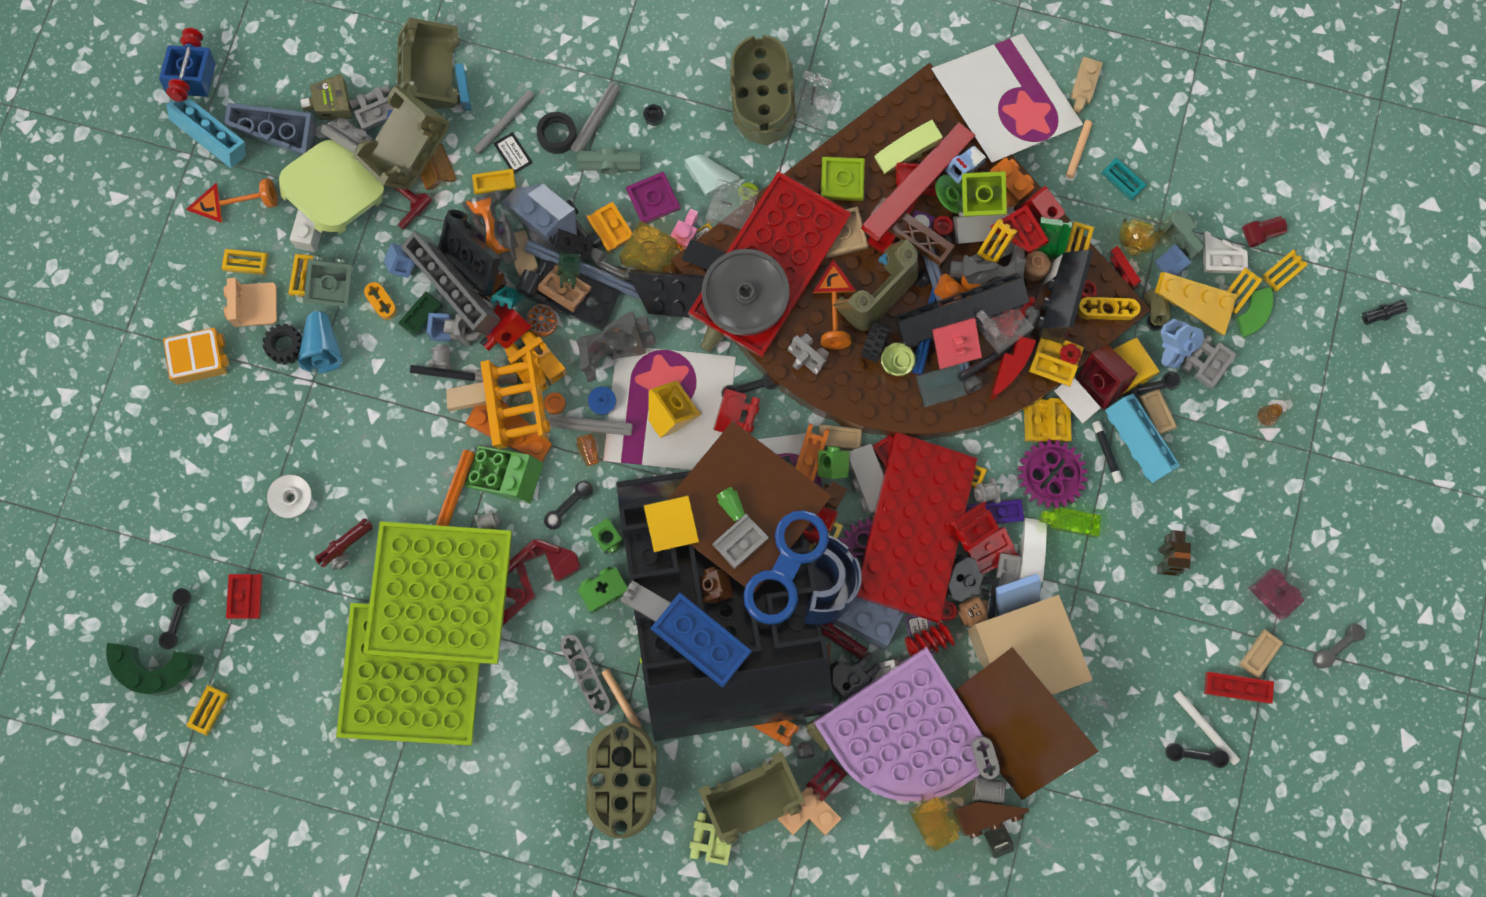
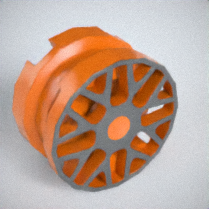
M537 304L529 309L526 315L527 323L532 326L529 330L538 337L550 336L557 328V318L554 310L546 304Z

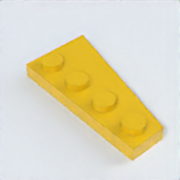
M1166 272L1160 273L1155 290L1156 294L1173 305L1180 307L1190 316H1194L1204 325L1214 329L1218 334H1226L1237 294Z

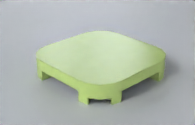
M325 140L287 165L281 171L279 177L282 198L285 201L288 199L315 224V229L321 233L323 231H338V234L346 231V226L373 205L378 207L382 202L384 186L353 157V153L333 140Z

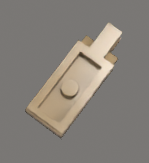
M1086 57L1082 58L1071 93V99L1076 100L1073 107L1076 113H1081L1084 103H1090L1103 62Z

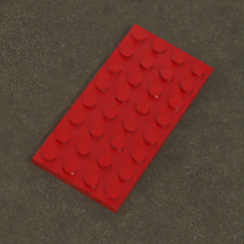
M778 171L726 253L739 249L758 250L771 256L780 264L789 283V301L783 316L773 327L762 333L749 336L735 335L721 329L710 319L703 305L702 292L688 314L763 358L850 219L851 213Z
M902 433L894 434L860 568L862 579L860 589L856 595L857 598L936 623L940 621L959 541L955 533L957 530L951 525V522L959 518L966 511L978 458Z

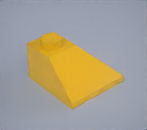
M678 380L652 388L649 391V422L660 438L675 433L701 415Z

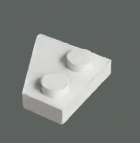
M1205 231L1202 234L1204 273L1240 274L1244 267L1248 269L1246 250L1235 247L1224 239L1221 241L1211 236L1210 232Z

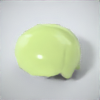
M892 343L883 350L881 364L887 373L904 376L914 368L916 364L915 354L910 347L902 343Z

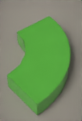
M1271 287L1254 291L1249 297L1250 304L1248 310L1236 318L1242 338L1258 331L1268 320L1273 308V292Z

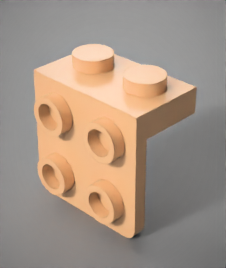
M227 278V286H224V296L227 299V306L224 307V316L234 327L272 325L277 323V286L274 283L241 285L236 278Z

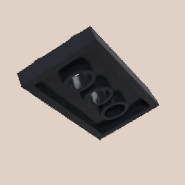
M455 209L448 210L444 219L438 248L484 296L492 295L501 257L469 230L471 224L467 222L468 215Z
M542 259L536 273L526 269L523 271L515 288L518 293L534 302L546 304L557 312L604 331L603 328H605L620 291L558 265L591 286V292L586 295L581 304L572 312L538 291V285L554 269V266L558 264ZM594 298L598 301V306L590 308L587 306L586 301Z

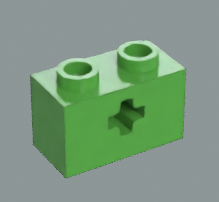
M607 567L599 572V577L593 580L588 578L580 583L581 587L577 590L591 615L623 597V594L628 589L616 567L613 569ZM600 584H602L603 586L608 585V587H606V593L603 594L601 591L597 592L599 590Z

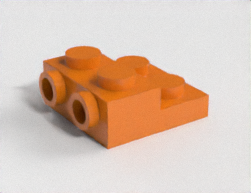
M1005 157L990 172L1006 171L1007 207L1015 208L1033 192L1035 188L1033 186L1034 181L1029 175H1023L1018 170L1019 165L1015 160H1008Z

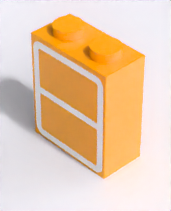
M215 328L163 338L169 379L176 385L228 374L226 367L229 366V360L223 350V346H226L225 338Z

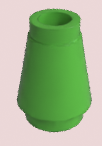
M729 487L716 495L719 500L717 501L718 504L734 522L745 515L737 490L734 491L732 487Z

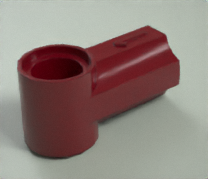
M1281 216L1263 222L1259 220L1253 221L1241 228L1249 248L1259 246L1269 239L1288 232L1286 220Z

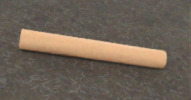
M1089 120L1084 122L1066 173L1068 178L1073 179L1093 125V122Z
M609 668L601 674L631 724L641 728L640 721Z

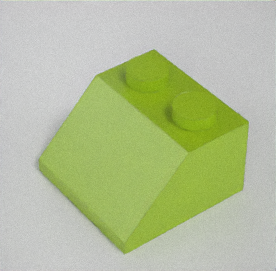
M1006 171L962 174L963 217L1007 215Z

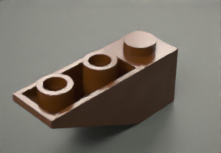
M972 802L954 809L953 812L962 835H969L970 839L982 835L983 829L990 827L992 831L1003 827V822L1009 819L1012 822H1016L1025 818L1024 813L1029 812L1028 808Z

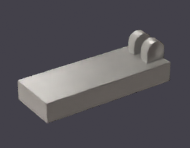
M634 581L629 584L628 589L621 598L622 603L655 622L671 604Z

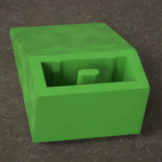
M478 446L465 487L509 500L531 504L544 463L528 454Z

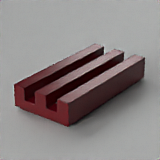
M831 758L806 786L808 788L812 787L814 789L812 793L814 795L818 793L820 795L818 799L822 802L845 778L847 773ZM832 766L834 769L818 785L816 781ZM838 772L840 776L824 791L822 789L824 785Z

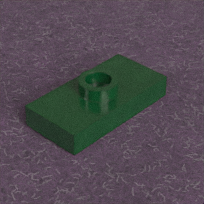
M425 291L398 324L416 338L428 324L429 313H437L443 305Z

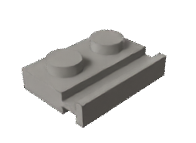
M341 117L328 122L327 126L325 124L322 125L321 133L353 154L361 142L374 140L364 130L358 129L347 119Z
M745 514L719 537L712 546L736 569L768 541L769 537Z

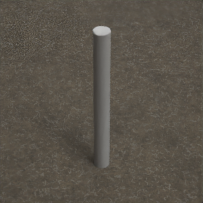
M528 90L473 148L477 154H480L535 96L533 92Z

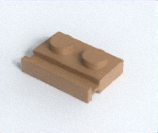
M555 265L554 269L538 285V291L574 312L586 295L591 292V286L558 265Z

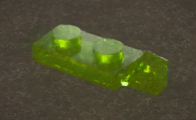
M1060 507L1059 509H1052V512L1043 511L1040 513L1039 522L1051 524L1050 528L1057 531L1097 538L1100 535L1101 515Z

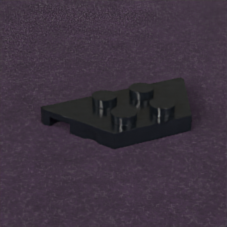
M630 269L628 272V276L648 314L685 318L690 317L688 312L702 292V283L705 277Z

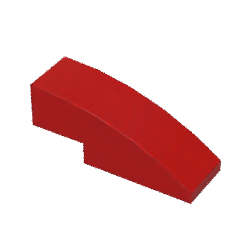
M1019 335L1015 341L1012 355L1007 353L1003 355L990 399L994 400L1013 383L1027 363L1036 340Z

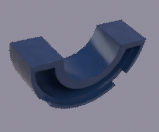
M828 535L827 549L816 560L815 566L823 569L830 576L833 587L826 591H813L807 604L804 619L806 624H827L839 619L849 610L860 589L862 577L857 558L852 556L848 551L849 548L843 542Z

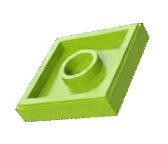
M822 157L821 196L828 200L863 201L865 159Z

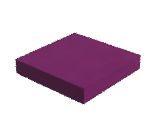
M664 171L625 187L642 226L681 210Z

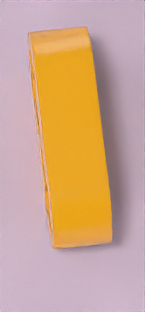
M377 282L369 283L364 289V294L372 307L382 319L390 320L394 318L397 308L384 288ZM375 289L376 291H378V294L381 298L377 300L375 296L372 295L371 290ZM382 303H385L387 307H390L389 313H386L381 306Z

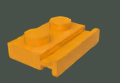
M613 202L598 209L592 215L586 216L608 253L634 239L632 231Z

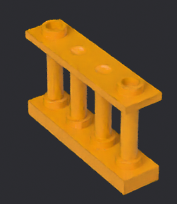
M531 351L526 352L527 361L497 367L489 360L480 362L492 446L497 449L507 448L506 441L509 438L537 432L538 436L542 439H549L550 423L545 417L538 371L541 369L539 357H536ZM529 370L530 382L504 388L498 386L497 379L501 375ZM532 391L534 403L506 409L501 407L500 399L503 396ZM535 411L537 424L509 430L504 428L503 420L506 417Z

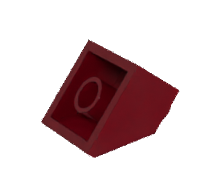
M1106 345L1090 354L1076 380L1094 401L1105 410L1130 387L1138 373L1109 345Z

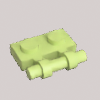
M698 812L697 821H694L693 828H695L693 842L690 841L689 846L691 849L690 858L698 860L700 851L707 852L705 861L728 865L731 844L721 843L713 823H706L707 814ZM704 830L711 831L708 845L702 844Z

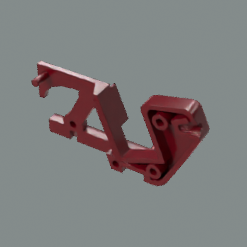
M533 539L509 562L508 575L517 568L524 591L507 587L506 597L512 598L516 602L504 610L503 626L530 601L537 598L524 563L546 555L554 579L557 582H561L581 570L578 555L574 551L540 539Z

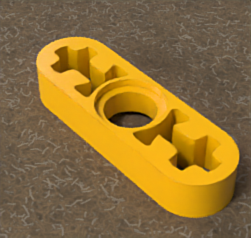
M1085 297L1079 303L1077 314L1083 319L1132 320L1139 314L1140 305L1131 298ZM1085 304H1087L1089 308H1095L1098 305L1097 309H1091L1089 312H1087V309L1083 308ZM1104 304H1110L1113 307L1112 314H1108L1103 310ZM1129 305V308L1133 309V311L1129 313V310H1124V308Z

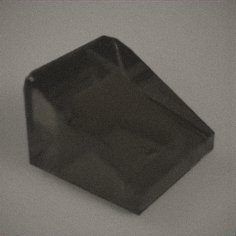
M1005 825L992 831L983 832L994 859L1014 851V843Z

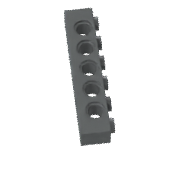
M414 231L401 246L402 249L473 331L488 335L501 320L428 236Z

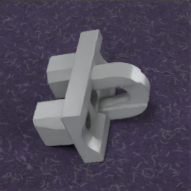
M456 314L455 320L445 319L444 332L450 334L452 340H459L464 346H471V341L478 340L482 335L476 331L471 333L472 329L459 314Z
M804 334L801 337L796 335L787 349L797 358L792 366L798 370L805 365L817 375L824 366L829 353L821 347L817 351L812 349L810 346L813 344V340L808 334Z

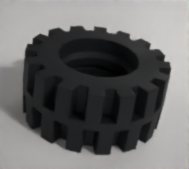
M874 320L866 338L861 357L876 363L878 362L891 326Z
M276 324L275 328L273 326L270 327L271 331H266V338L263 337L262 340L264 342L262 345L268 357L276 363H282L283 365H288V362L294 363V359L298 360L302 342L301 334L288 324H283V326ZM281 337H290L292 339L291 347L284 352L277 351L275 348L276 342Z

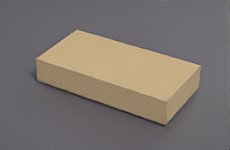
M483 382L446 389L447 409L450 412L486 405Z
M1160 389L1138 398L1160 435L1177 428Z
M819 424L818 435L823 436L826 428L830 429L824 448L840 446L842 450L852 451L861 447L862 430Z
M1266 629L1262 630L1239 663V666L1254 677L1259 678L1283 642Z

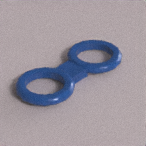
M805 510L793 511L784 516L777 524L775 542L780 555L772 570L761 571L749 580L743 594L746 609L758 622L768 625L779 624L787 620L796 610L798 593L792 580L801 564L811 563L822 556L827 549L829 541L828 529L823 520L816 514ZM796 520H805L812 523L819 532L818 546L808 554L795 553L785 543V530L790 523ZM764 580L779 581L788 591L789 600L787 607L778 614L768 615L762 613L754 604V589Z

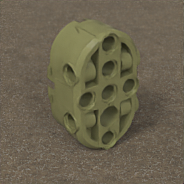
M762 35V38L756 39L755 36L748 37L738 44L731 59L730 84L734 125L737 126L739 132L748 140L758 144L770 145L785 137L792 129L796 120L793 65L788 57L786 48L776 38ZM759 55L765 56L764 58H757ZM760 72H767L770 74V76L765 80H758L755 78V76ZM781 91H788L787 94H780ZM763 92L768 93L766 96L759 95ZM742 94L747 95L745 98H739ZM764 111L769 112L767 115H761Z
M626 722L613 723L602 729L594 737L587 749L586 814H589L592 823L599 831L609 837L623 839L633 837L643 831L651 822L654 814H656L657 746H654L649 735L638 726ZM621 727L629 730V736L625 740H619L616 735L617 730ZM619 747H627L632 754L630 763L624 767H619L613 762V753ZM599 773L603 774L605 783L601 787H596L593 784V777ZM622 773L626 774L628 777L627 785L619 787L615 781L616 777ZM649 774L651 777L650 785L642 787L638 781L640 775ZM619 797H624L628 801V806L625 810H618L615 806V802ZM620 820L626 822L628 827L624 834H618L615 830V824Z

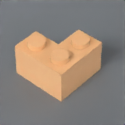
M806 787L801 792L805 801V805L802 806L803 810L792 816L790 814L784 815L777 820L794 835L809 819L823 835H826L841 818L824 800L821 802L818 799L820 797L818 794L814 795L812 793L813 789L811 787Z

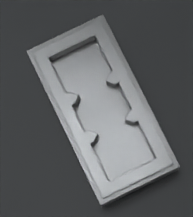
M1000 553L996 578H999L998 587L1019 580L1022 556Z

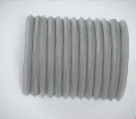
M974 778L972 787L973 801L1003 804L1005 797L1004 780Z

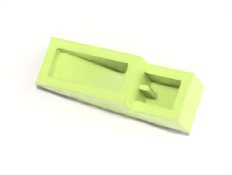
M933 120L902 136L876 154L874 158L885 175L895 170L897 162L909 163L921 157L923 152L937 146L943 137Z

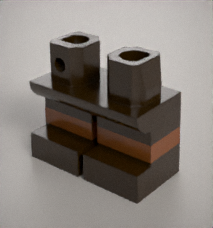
M1172 530L1169 535H1165L1164 544L1158 548L1159 552L1164 555V561L1157 565V574L1180 576L1190 569L1191 543L1185 542V531Z

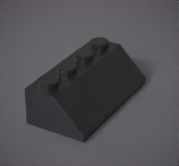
M1092 250L1062 253L1057 274L1048 282L1047 290L1050 293L1048 297L1044 298L1041 309L1045 310L1044 315L1040 316L1036 328L1039 329L1038 337L1063 344L1073 329L1093 254Z

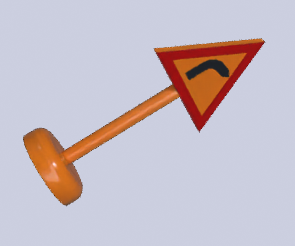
M265 178L259 184V193L220 200L218 183H215L185 210L223 223L221 206L261 198L266 207L274 208L278 204V195L273 181L270 178Z
M834 259L813 293H832L833 331L822 335L821 345L826 349L838 350L850 346L851 337L848 333L838 330V310L833 304L837 301V293L856 292V290Z

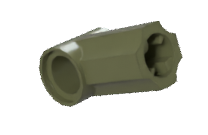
M1155 287L1144 293V300L1150 308L1151 323L1155 326H1163L1170 319L1169 301L1156 294Z

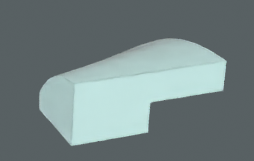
M703 154L685 159L686 169L694 182L698 183L706 197L721 188L725 190L740 181L739 176Z

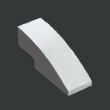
M1024 518L1019 555L1023 558L1019 580L1038 574L1042 583L1046 554V521Z

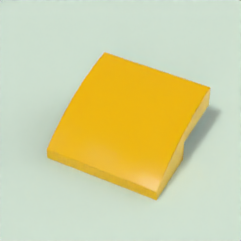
M1040 338L1029 372L1071 387L1078 368V362L1073 365L1061 360L1060 349L1072 342L1065 340L1063 344ZM1075 344L1082 354L1084 347Z
M1138 338L1132 339L1113 349L1138 373L1124 393L1140 383L1144 384L1161 373Z
M1041 399L1024 410L1025 442H1046L1048 439L1051 440V443H1055L1057 440L1059 442L1072 441L1071 410L1061 399Z
M688 496L644 505L654 552L699 542Z

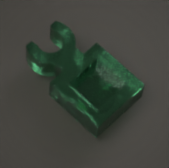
M559 252L557 275H562L559 286L563 288L564 282L568 281L572 284L571 288L575 289V277H579L580 254Z

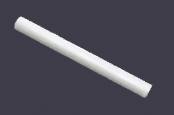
M1180 690L1176 692L1173 697L1212 742L1220 750L1228 754L1229 761L1233 765L1237 764L1240 761L1237 755Z

